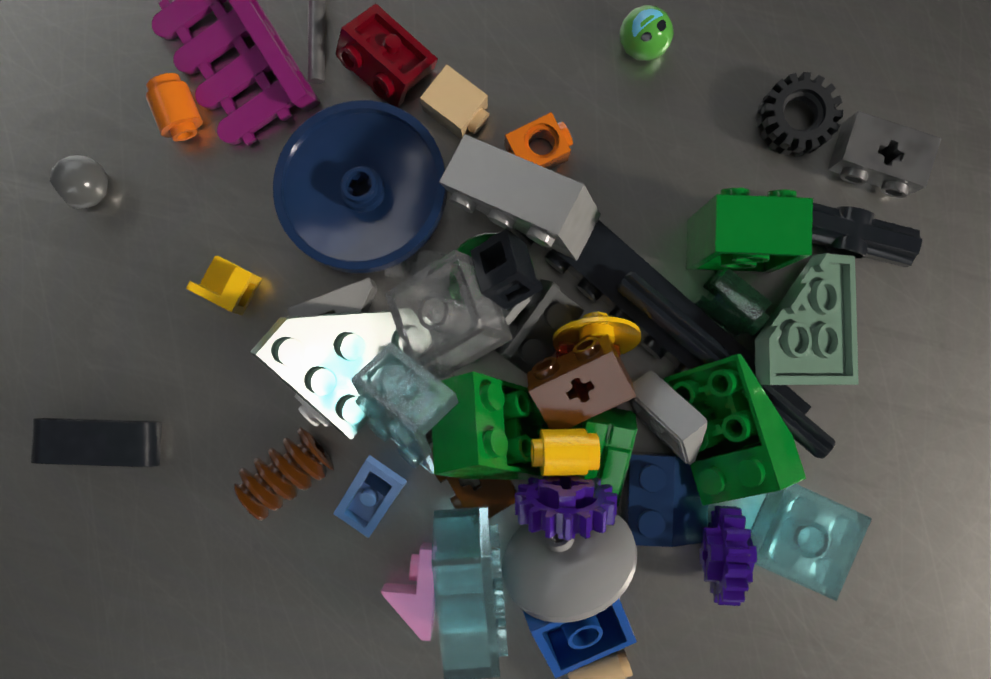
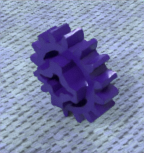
M585 475L543 476V479L530 477L528 478V484L518 485V492L515 493V515H518V523L520 525L528 524L529 532L534 533L544 530L545 538H551L558 534L559 539L571 540L575 539V534H579L587 539L590 538L591 530L604 533L606 532V525L615 524L617 493H612V485H601V478L598 477L592 479H585Z
M715 506V511H711V522H708V527L703 528L702 545L699 548V560L704 572V581L710 582V593H713V601L718 603V605L741 606V602H745V591L749 590L748 584L753 582L754 564L757 562V548L753 545L751 539V529H745L746 517L742 516V509L736 506Z

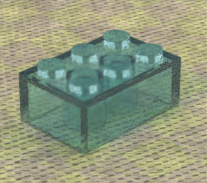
M488 506L435 510L431 562L444 679L500 677L499 657L508 656L498 523L489 524Z

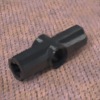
M813 203L812 243L825 246L826 251L831 254L855 256V259L867 257L901 267L912 266L914 259L920 252L922 238L920 237V230L875 219L876 215L869 210L849 206L833 208Z

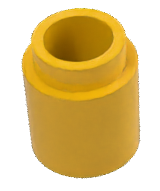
M585 428L541 429L539 439L531 440L532 467H540L542 476L587 475L588 470H599V436L597 433H587Z

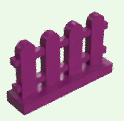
M227 0L160 1L158 4L162 10L153 17L152 29L156 35L165 40H173L178 36L184 45L175 52L173 57L174 65L179 71L188 75H194L199 71L202 73L205 81L197 87L195 98L199 105L207 109L215 110L222 106L228 116L222 119L217 126V134L222 141L231 145H237L244 141L246 145L251 146L258 141L254 133L272 120L279 117L280 120L285 122L293 115L289 109L292 106L296 105L309 112L321 103L257 0H228L233 7L230 12L223 5ZM213 11L218 20L194 37L189 28ZM249 35L255 42V45L251 48L245 40ZM235 46L240 56L216 72L211 63ZM271 70L278 79L274 83L271 82L267 75ZM257 81L262 92L238 108L232 98Z

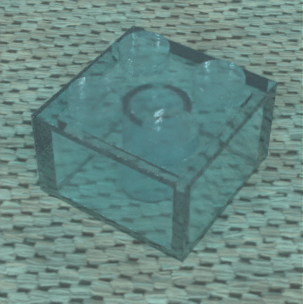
M798 484L791 485L780 491L766 493L751 527V539L753 545L757 548V562L755 564L837 601L872 518Z

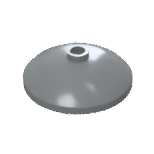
M618 514L615 516L614 525H606V532L599 533L591 530L590 538L587 539L579 534H575V539L571 540L559 539L558 534L551 538H545L544 530L531 533L528 531V524H523L514 533L506 547L502 562L503 580L513 601L527 614L543 621L555 623L580 621L604 611L625 592L636 570L637 548L629 526Z

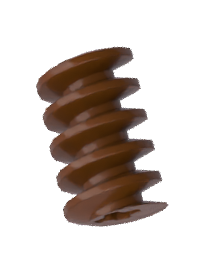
M302 427L297 429L300 438L299 444H295L288 437L283 439L286 453L283 455L273 447L268 449L271 459L270 464H266L259 457L253 460L257 473L253 475L244 467L239 469L242 483L239 485L237 483L234 484L236 496L246 510L257 520L262 521L267 518L269 509L276 511L283 507V498L289 501L296 498L298 493L297 487L304 491L312 486L311 477L319 481L326 477L325 466L334 470L333 463L324 448L314 436Z

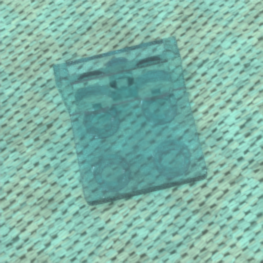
M391 342L350 379L359 395L355 402L370 418L367 424L377 437L384 442L391 438L399 445L397 451L409 465L416 469L421 464L433 474V453L425 434L459 402L453 390Z

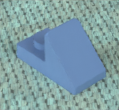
M369 455L333 514L369 538L408 481Z

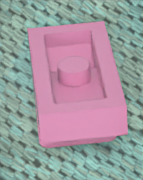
M423 542L419 554L411 555L409 580L417 581V585L385 583L381 589V594L423 641H430L433 632L440 543Z

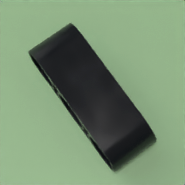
M33 419L31 463L122 467L160 466L162 422Z

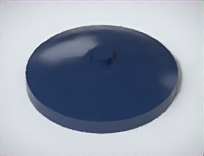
M355 100L335 104L307 119L296 129L283 147L273 178L275 210L284 231L292 242L319 264L347 273H372L385 270L400 264L414 255L426 244L437 229L445 210L448 191L439 183L446 170L445 163L432 135L420 121L406 111L387 103L372 100Z

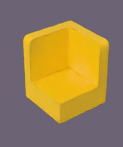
M215 256L200 284L189 281L186 289L232 313L243 316L262 278L220 256Z

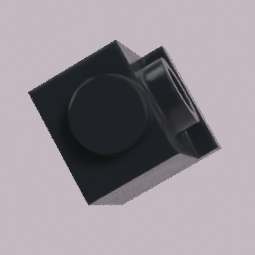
M507 228L491 236L487 241L470 251L481 294L505 310H509L543 290L542 283L536 279L526 243Z

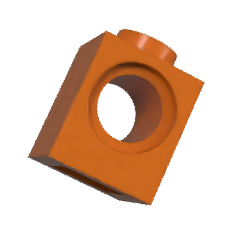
M552 112L505 134L504 140L507 152L549 170L568 161L571 153L570 146L573 145V139L566 124L563 121L557 123ZM543 138L550 142L552 150L547 154L539 155L531 150L529 143L534 139Z

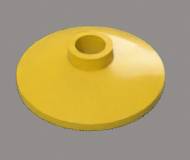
M590 312L581 319L560 327L553 335V346L559 353L565 355L573 351V348L579 342L587 338H600L608 334L618 355H622L633 350L640 343L641 331L635 323L629 320L611 317L603 312Z

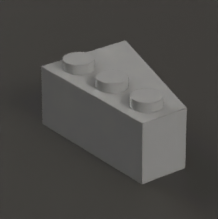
M464 134L439 181L451 194L449 201L457 207L470 213L477 209L487 214V218L500 227L507 228L508 230L514 228L536 243L552 248L576 261L601 216L583 183Z

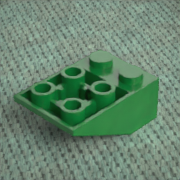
M741 354L663 378L670 387L707 420V429L697 458L690 465L703 506L780 491L806 479L792 433Z
M474 371L430 383L435 475L461 479L528 480L530 477L543 479L540 467H532L531 440L539 439L540 430L549 429L529 394L527 387Z

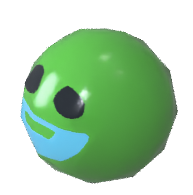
M643 5L633 9L623 20L619 36L620 42L628 55L636 60L651 61L662 56L670 47L674 30L667 12L657 6Z

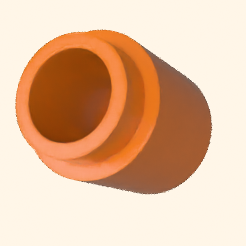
M164 73L150 79L146 83L148 90L146 99L161 136L172 138L176 142L194 137L198 133L197 129L202 125L203 121L188 84L181 81L180 76L176 73Z

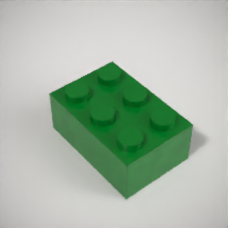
M746 188L722 189L720 194H716L687 220L686 270L771 273L812 256L813 198L797 197L796 191L787 189L768 191L767 196L749 195L750 190Z

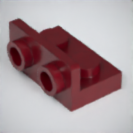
M376 3L341 27L335 52L345 68L359 76L379 98L396 107L403 104L406 93L410 88L435 69L438 61L435 55Z

